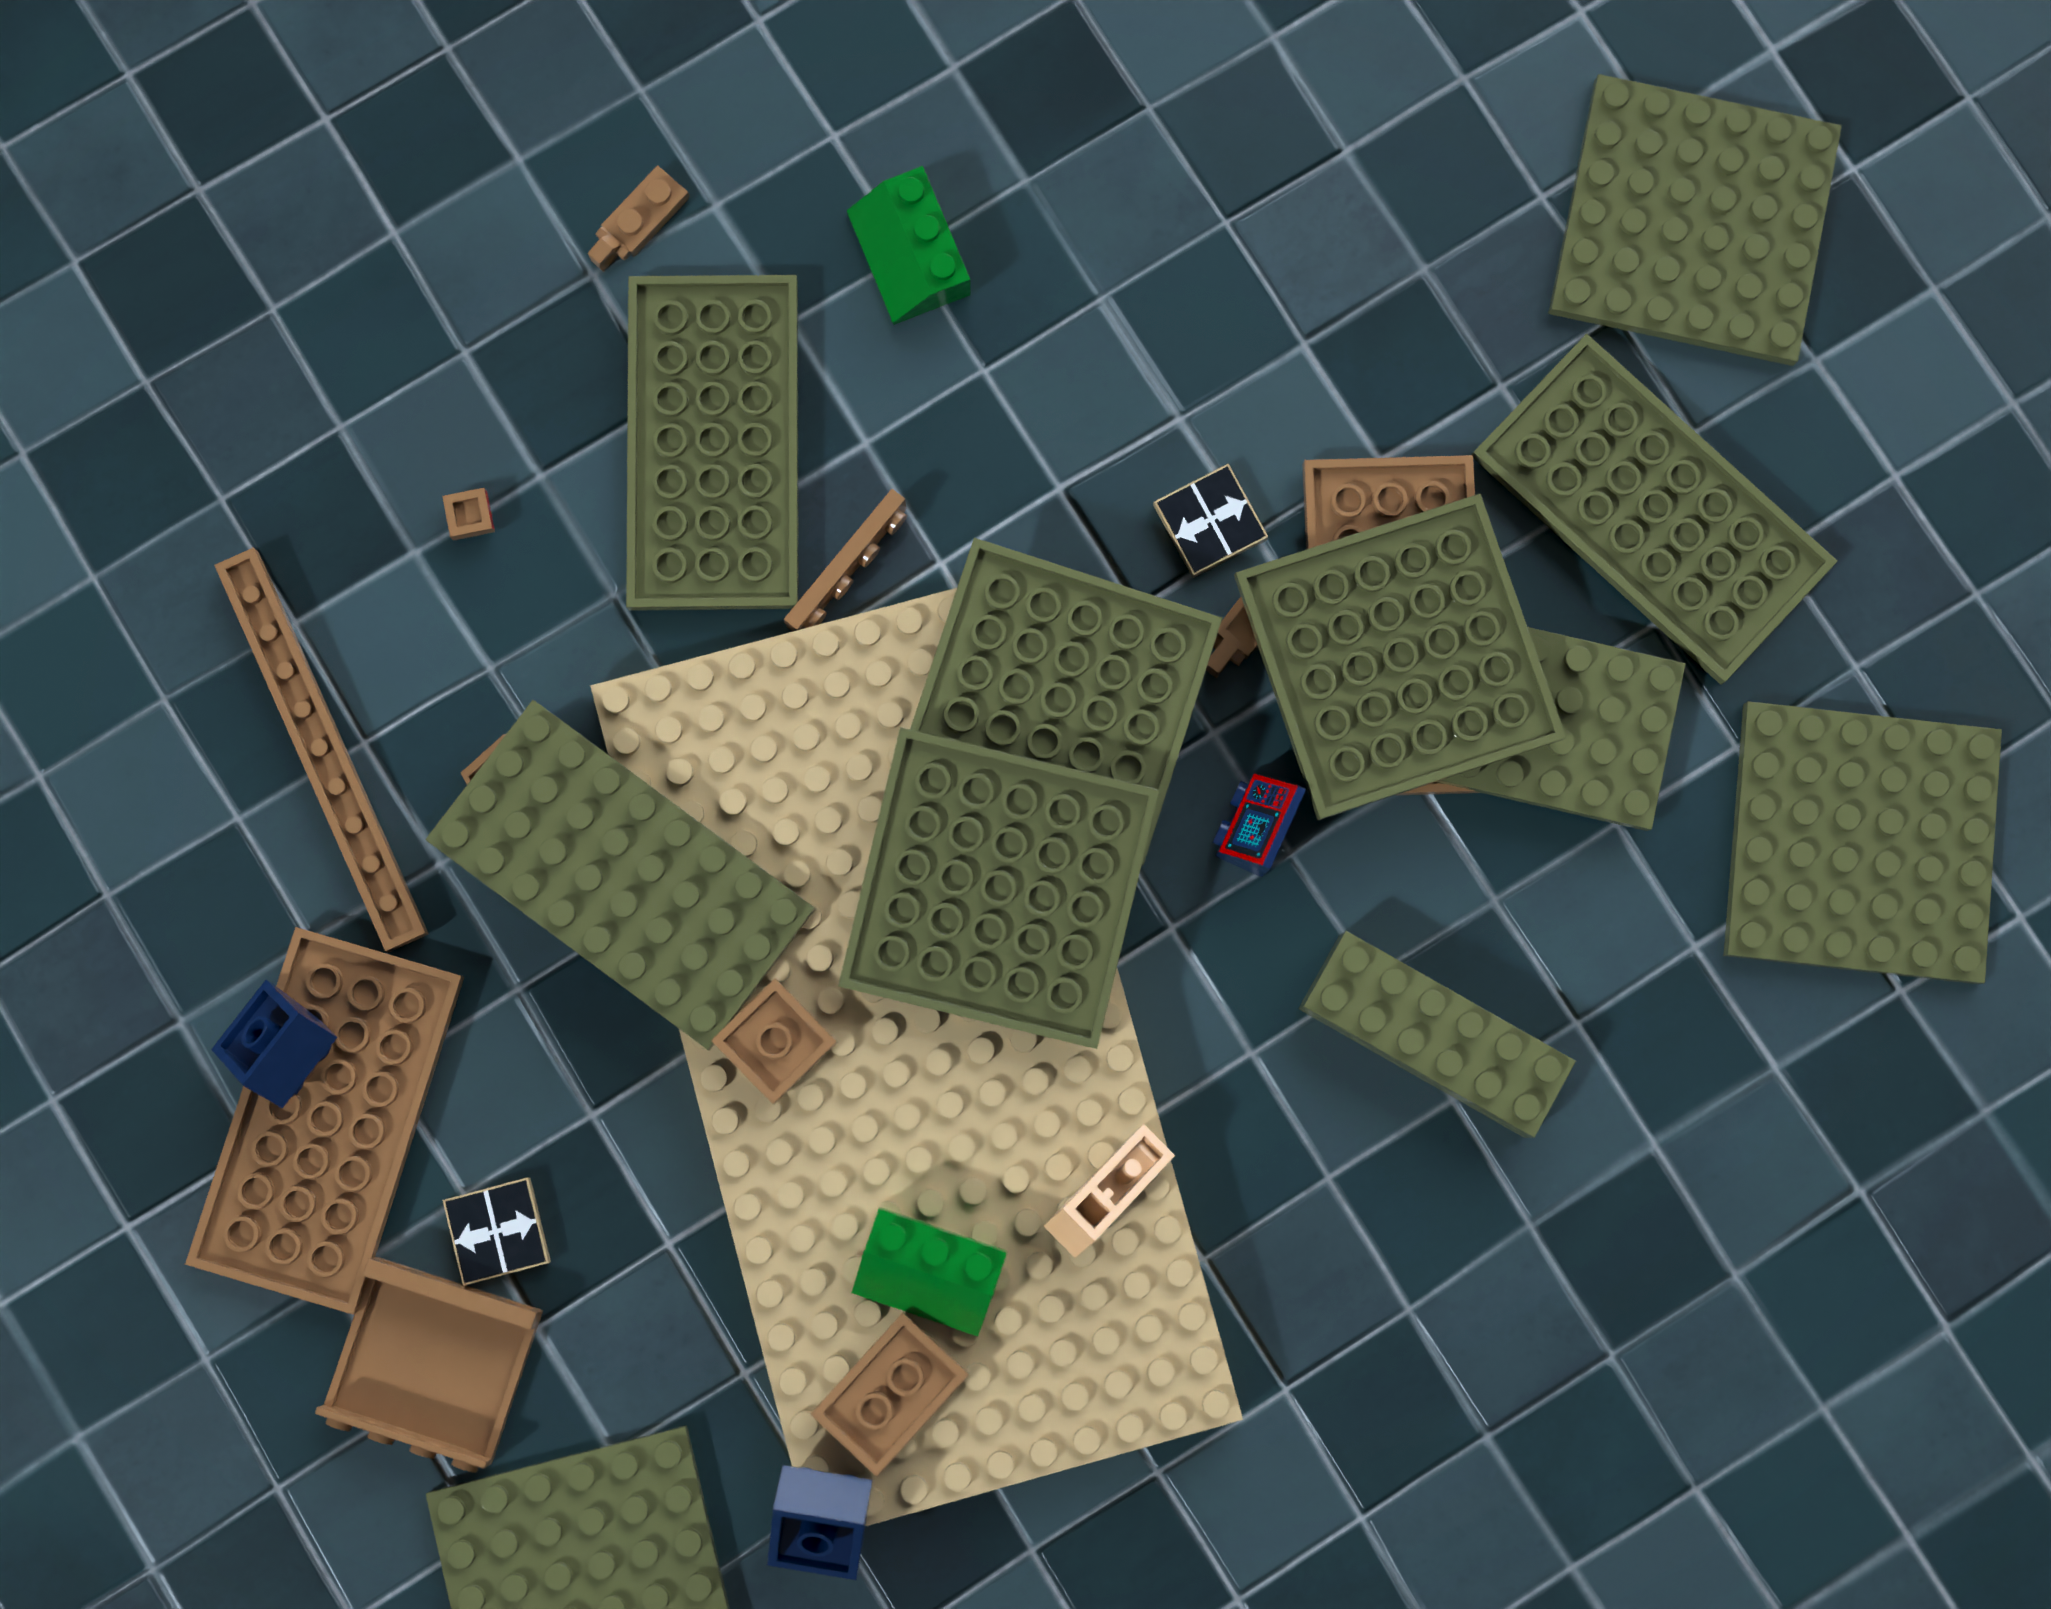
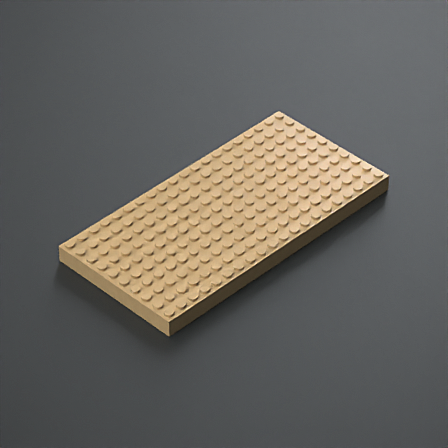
M957 588L590 686L607 753L610 757L815 907L814 912L737 1013L738 1015L776 978L838 1042L783 1097L773 1105L715 1044L709 1051L679 1029L792 1467H807L815 1471L839 1475H854L858 1478L872 1480L866 1526L1243 1420L1171 1161L1100 1237L1076 1258L1044 1227L1051 1217L1143 1124L1167 1147L1118 968L1116 969L1097 1049L838 986L900 727L911 728ZM880 1207L1007 1250V1255L978 1337L851 1293L865 1246ZM904 1312L957 1361L969 1375L876 1477L810 1414Z

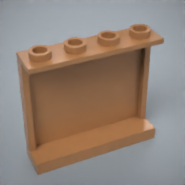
M380 1257L368 1258L362 1275L367 1277L356 1314L347 1335L325 1403L317 1407L315 1414L326 1417L325 1424L339 1430L351 1431L354 1426L369 1431L367 1437L382 1444L393 1445L394 1440L410 1444L409 1451L422 1457L434 1459L436 1454L453 1458L451 1465L465 1471L477 1472L478 1467L486 1468L493 1463L543 1310L467 1285L463 1286L461 1283Z

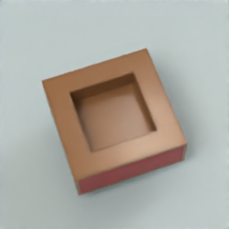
M485 488L442 496L449 534L453 541L495 532L488 493Z

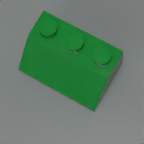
M923 166L883 181L847 210L848 217L893 325L971 295L970 277Z
M880 1207L865 1246L851 1293L978 1337L1004 1264L1007 1250Z

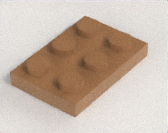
M903 1312L810 1415L877 1477L966 1379L969 1373Z

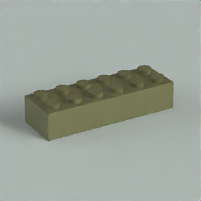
M1348 931L1338 936L1298 1008L1524 1138H1535L1576 1062L1574 1059Z

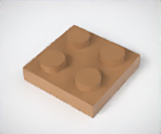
M776 978L711 1040L773 1105L838 1043Z

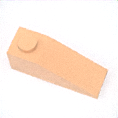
M1143 1124L1051 1217L1044 1227L1076 1258L1100 1237L1175 1155Z

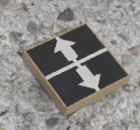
M1229 464L1154 501L1153 504L1192 578L1268 539L1267 533Z
M530 1177L443 1200L463 1286L551 1262Z

